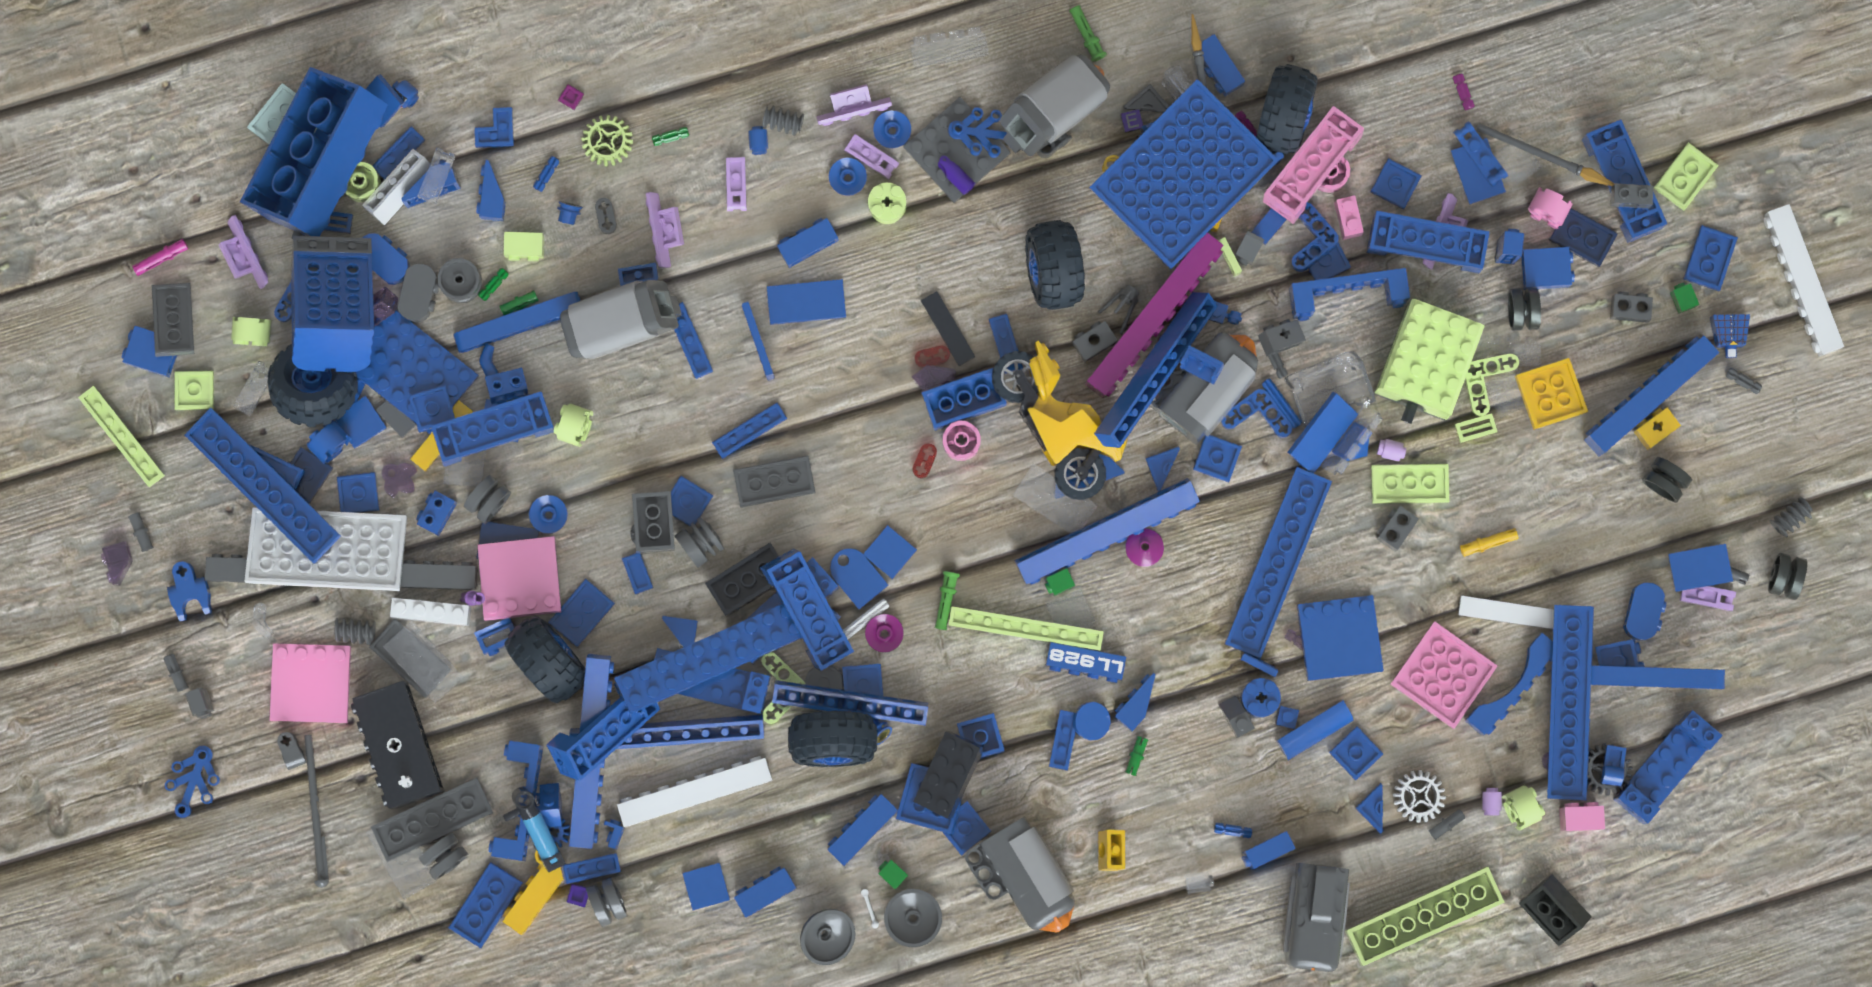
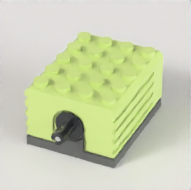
M1411 299L1404 311L1374 395L1406 406L1401 421L1412 424L1416 411L1446 421L1453 413L1484 325L1420 300Z

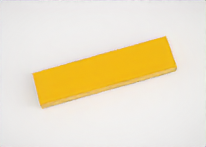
M460 400L452 407L455 418L473 413ZM433 432L410 459L425 472L440 455Z

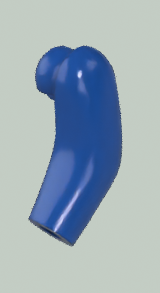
M485 344L479 358L480 366L486 376L499 373L493 364L494 347L489 344Z

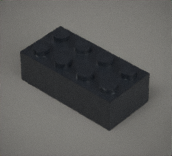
M771 542L705 583L726 617L774 588V586L768 583L760 568L779 557Z
M946 731L913 802L947 819L953 818L985 748L951 731Z

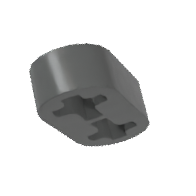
M600 198L595 204L599 228L604 234H612L616 230L613 205L609 199ZM603 202H605L606 205H609V207L606 208L607 214L605 215L603 213V210L599 209V207L602 206ZM605 218H608L609 223H613L610 226V230L602 227V225H605Z

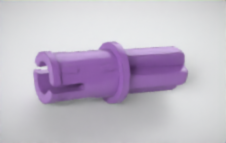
M468 591L460 594V601L470 606L481 605L485 601V596L481 592Z

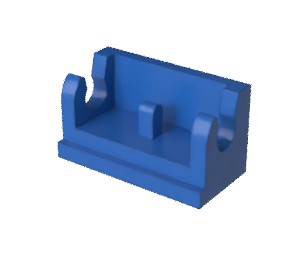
M1190 345L1180 362L1181 369L1213 385L1224 367L1223 362Z

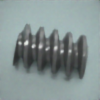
M767 105L762 125L763 128H766L770 124V130H774L777 126L778 132H781L784 128L785 134L792 130V135L795 136L801 131L804 113L798 118L796 111L790 116L789 109L783 114L781 107L778 112H775L774 105L770 110H768Z
M1799 497L1798 502L1794 501L1792 507L1787 506L1786 511H1781L1780 516L1776 515L1774 520H1770V523L1780 535L1787 538V530L1794 533L1792 526L1799 529V521L1805 524V516L1812 519L1811 512L1813 510L1804 498Z
M336 618L334 625L336 642H340L343 638L344 643H347L350 639L351 643L355 644L358 639L359 644H363L366 640V644L371 645L375 637V621L370 626L369 621L366 620L364 626H362L361 620H358L357 624L354 625L353 619L347 624L345 618H343L341 623Z

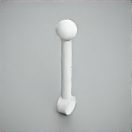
M863 889L861 895L865 898L871 916V926L877 928L879 923L875 919L868 898L869 892Z

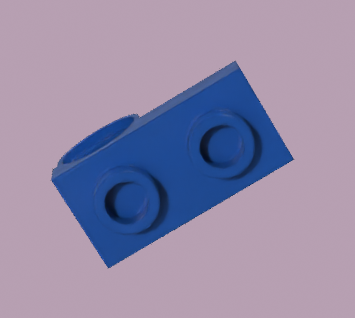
M1606 745L1600 784L1621 787L1624 779V762L1627 748Z

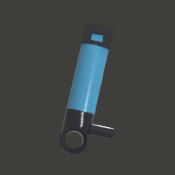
M525 787L515 789L512 793V801L516 809L503 815L505 821H509L519 815L521 816L548 873L565 865L562 854L556 846L534 800V796ZM521 795H527L525 802H519Z

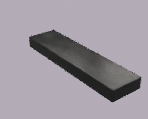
M936 291L922 299V305L958 366L975 358L973 351L939 293Z

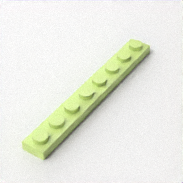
M953 606L951 607L949 626L1101 651L1104 631Z

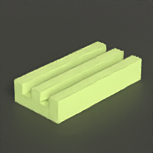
M1226 238L1218 240L1224 245L1221 249L1223 251L1222 254L1233 276L1240 275L1242 269Z
M1492 413L1455 424L1460 443L1497 433ZM1487 419L1490 421L1489 423L1462 431L1460 428ZM1490 426L1492 427L1491 430L1463 438V434Z

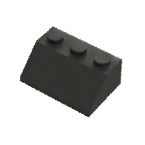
M1553 874L1543 880L1519 902V905L1558 947L1581 930L1592 917Z

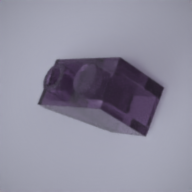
M383 287L373 294L374 327L396 311L399 298L387 287Z
M927 365L913 375L912 380L921 392L939 387L944 383L952 382L955 380L956 371L952 368Z
M124 541L102 548L101 559L104 565L107 564L109 571L106 572L107 579L114 586L121 585L133 562L128 543Z

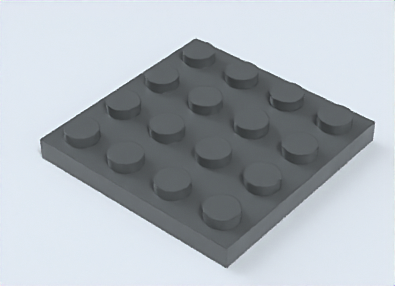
M961 97L955 100L903 146L953 203L957 202L963 194L946 178L943 171L939 168L938 162L941 156H947L977 184L1011 154L999 139L987 138L993 145H997L1001 149L999 156L992 158L974 136H969L974 143H979L982 146L980 154L974 156L961 139H953L949 135L948 126L953 121L962 122L972 112V109ZM981 119L975 120L968 127L976 128L983 121ZM955 127L956 131H961L960 128ZM973 147L974 151H979L977 147ZM991 149L994 154H997L995 149Z

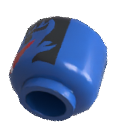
M403 80L400 83L396 81L392 85L395 92L405 102L401 108H411L418 101V90L407 80Z

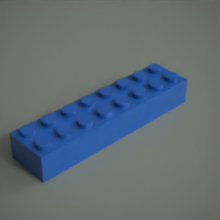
M1697 336L1685 346L1687 348L1686 351L1684 349L1680 350L1671 358L1672 363L1668 361L1657 370V376L1653 374L1642 383L1645 387L1641 388L1639 386L1628 396L1630 400L1624 399L1614 408L1616 411L1614 414L1611 411L1600 420L1602 423L1600 426L1596 424L1585 433L1587 437L1584 441L1598 457L1607 452L1720 353L1705 336H1702L1700 339Z

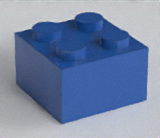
M994 713L957 723L961 737L985 748L981 758L1005 752Z

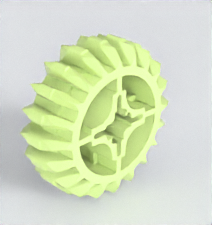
M610 115L606 116V120L599 116L600 122L597 123L595 119H592L594 125H586L590 131L583 130V134L588 137L581 138L582 142L586 143L582 145V148L588 149L585 154L586 156L592 155L590 158L592 162L597 159V165H600L603 160L605 167L608 166V161H611L612 165L615 166L614 160L618 159L621 163V155L625 158L628 157L625 150H632L627 145L633 144L632 139H627L632 136V132H627L629 130L628 125L622 127L624 125L623 120L617 123L618 118L614 116L612 121H610ZM603 127H613L617 131L608 133L604 131ZM596 131H598L600 139L592 147V138ZM602 134H604V136L607 137L608 139H611L610 141H611V146H612V148L610 147L609 144H607V143L604 141V137H603ZM622 135V145L617 151L614 144L619 139L618 137ZM608 149L612 154L603 155L596 151Z

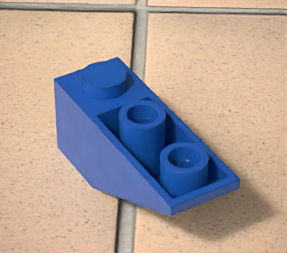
M486 160L485 165L481 167V176H484L483 184L479 185L481 202L477 203L476 213L483 220L504 222L506 202L489 160Z
M1154 673L1151 676L1147 674L1140 683L1143 685L1139 690L1134 688L1127 696L1130 700L1126 704L1121 703L1115 710L1117 713L1115 718L1131 732L1146 716L1156 676Z

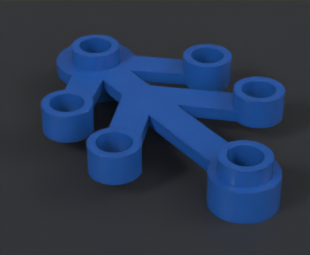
M979 107L974 108L971 114L962 122L953 121L948 126L949 135L953 139H961L970 149L972 155L977 156L980 154L982 144L990 157L996 158L1001 152L1000 147L993 145L987 139L1003 140L1007 134L1004 131L987 129L993 123L1000 121L1002 113L999 110H993L990 116L976 128L968 126L975 120L982 118L983 110ZM974 112H978L980 116H976ZM993 114L998 115V118H994ZM955 127L960 128L961 131H956ZM969 136H974L981 144L974 143ZM973 147H977L979 151H974ZM991 149H995L997 154H994Z
M207 746L197 747L194 750L193 756L181 762L175 761L171 766L173 772L181 773L185 767L195 764L193 771L177 779H169L165 782V788L168 791H174L178 786L189 782L181 803H178L175 807V814L180 818H186L191 814L189 803L196 785L201 793V801L204 804L213 802L214 797L209 793L201 775L203 766L209 776L208 783L210 785H218L220 777L216 775L211 764L213 753ZM201 752L206 753V757L204 759H201L199 756ZM179 763L181 765V769L179 771H176L175 765ZM213 776L217 778V782L215 784L211 782V778ZM169 782L174 783V787L172 789L168 788ZM207 794L210 796V801L208 802L204 800V796ZM182 806L186 809L183 814L179 812V808Z

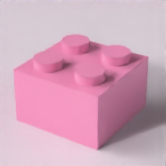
M1598 802L1583 803L1584 807H1579V803L1564 804L1563 808H1559L1560 831L1605 829L1604 806H1598Z

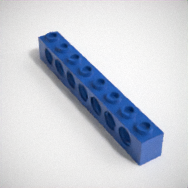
M779 680L775 681L772 703L823 711L861 712L870 715L872 718L926 726L929 706L928 702Z

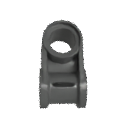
M1066 133L1051 144H1047L1051 148L1050 151L1044 152L1040 150L1037 154L1041 158L1051 157L1057 150L1064 147L1072 139V136H1068Z
M289 732L281 733L278 736L277 743L287 769L291 770L307 763L295 735ZM284 736L291 738L292 741L289 742V746L282 743L285 740Z

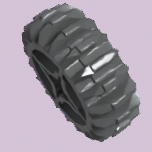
M1603 743L1602 750L1599 745H1595L1596 752L1593 749H1589L1591 756H1589L1588 786L1593 785L1591 788L1592 792L1599 788L1598 795H1602L1605 790L1606 796H1609L1610 789L1613 794H1617L1616 787L1620 790H1623L1624 787L1623 785L1619 787L1600 784L1602 769L1598 767H1603V763L1595 764L1593 761L1598 755L1605 753L1607 744ZM1626 759L1624 762L1623 784L1626 785L1629 784V781L1625 777H1632V774L1627 773V770H1632L1633 767L1626 766V763H1630L1631 759ZM1591 769L1599 773L1600 783L1594 779Z

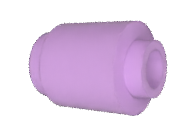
M1389 439L1380 440L1377 454L1381 455L1382 458L1399 462L1400 458L1404 459L1406 448L1403 447L1404 443Z
M1486 788V792H1482V810H1484V815L1500 816V811H1502V792H1498V788Z

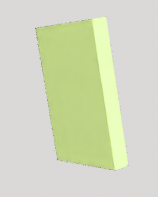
M1688 142L1654 186V189L1684 211L1719 165Z

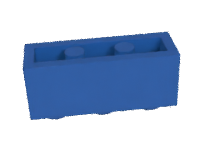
M1215 34L1202 41L1204 71L1209 78L1212 77L1216 84L1214 86L1218 93H1223L1226 97L1243 86L1245 80Z
M820 218L812 223V227L808 229L804 227L798 230L796 236L792 238L788 236L779 241L780 244L777 247L788 268L839 241L828 218L824 220Z
M1508 229V231H1505L1497 240L1495 263L1514 265L1520 259L1523 251L1524 233H1519L1520 230Z

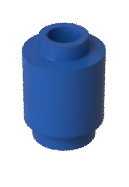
M763 126L752 127V130L748 131L749 148L752 150V154H766L769 148L767 130L763 129Z

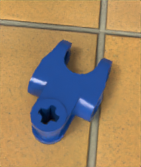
M183 561L176 563L172 569L175 585L167 587V592L179 621L187 620L185 607L193 599L200 602L205 614L212 613L211 593L205 576L196 578L191 564ZM182 567L187 569V572H185V576L179 574V572L182 571Z

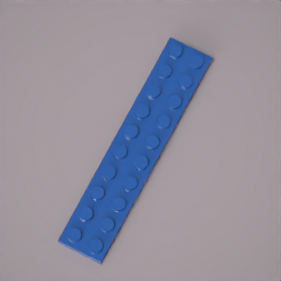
M211 407L184 435L312 563L315 564L341 537Z
M1296 467L1225 645L1261 659L1332 481Z
M781 604L615 677L614 680L629 713L633 714L795 642L802 637L784 604Z
M1554 605L1547 799L1587 800L1594 606Z

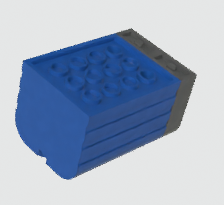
M293 236L291 319L292 362L296 367L306 371H325V368H334L336 372H356L365 369L370 364L374 336L371 238Z

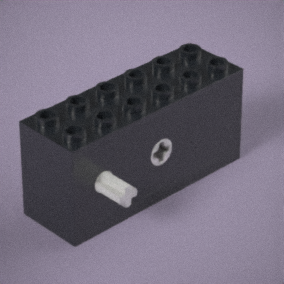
M400 681L352 698L351 708L353 714H356L359 718L357 726L359 732L365 736L366 740H363L365 750L371 754L372 758L369 759L372 770L375 769L378 776L375 777L378 788L383 790L384 795H381L384 806L394 810L445 792L409 683ZM396 742L400 743V745L397 746V749H394V746H396Z

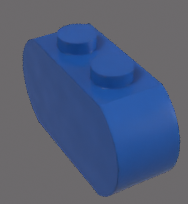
M371 233L363 236L362 238H371L372 270L390 285L402 283L405 273L410 267L409 261L405 258L407 254L399 247L397 250L392 247L391 244L393 242L385 235L381 237L376 233Z
M1643 583L1632 589L1623 625L1625 633L1631 639L1637 641L1647 640L1661 629L1662 620H1660L1661 612H1665L1667 602L1664 601L1665 594L1663 590L1654 583Z

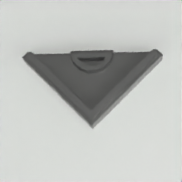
M1151 84L1146 86L1123 106L1127 110L1139 109L1140 111L1163 113L1170 107Z

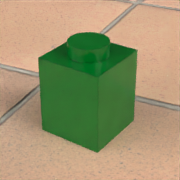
M1685 283L1674 286L1675 290L1670 292L1678 314L1700 305L1691 283L1685 285Z
M1067 568L1047 577V583L1044 584L1048 593H1053L1054 597L1075 587V583Z
M885 860L878 868L880 870L878 874L894 889L908 876L892 860L889 862Z

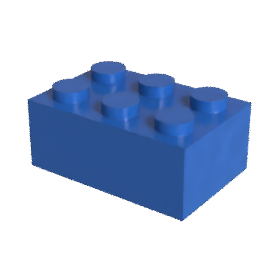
M779 866L769 872L771 876L765 879L762 876L753 881L754 886L749 889L745 886L736 891L737 896L734 899L745 918L797 889L786 868L781 869Z

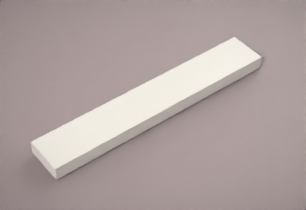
M1467 596L1460 597L1458 611L1460 616L1554 629L1553 609Z

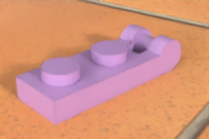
M854 134L844 149L845 152L888 180L892 176L891 172L893 169H896L899 165L896 160ZM883 161L888 163L885 169L880 166Z
M745 157L726 158L727 211H733V209L747 211ZM733 196H740V202H733Z
M1706 586L1681 591L1680 601L1733 611L1734 605L1732 603L1733 598L1736 597V592ZM1721 596L1726 597L1725 603L1720 602Z

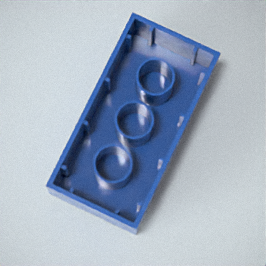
M310 67L248 184L240 203L277 224L306 236L320 237L321 233L330 223V216L336 204L345 194L348 181L357 164L364 158L365 149L374 131L381 125L383 114L388 104L360 85Z

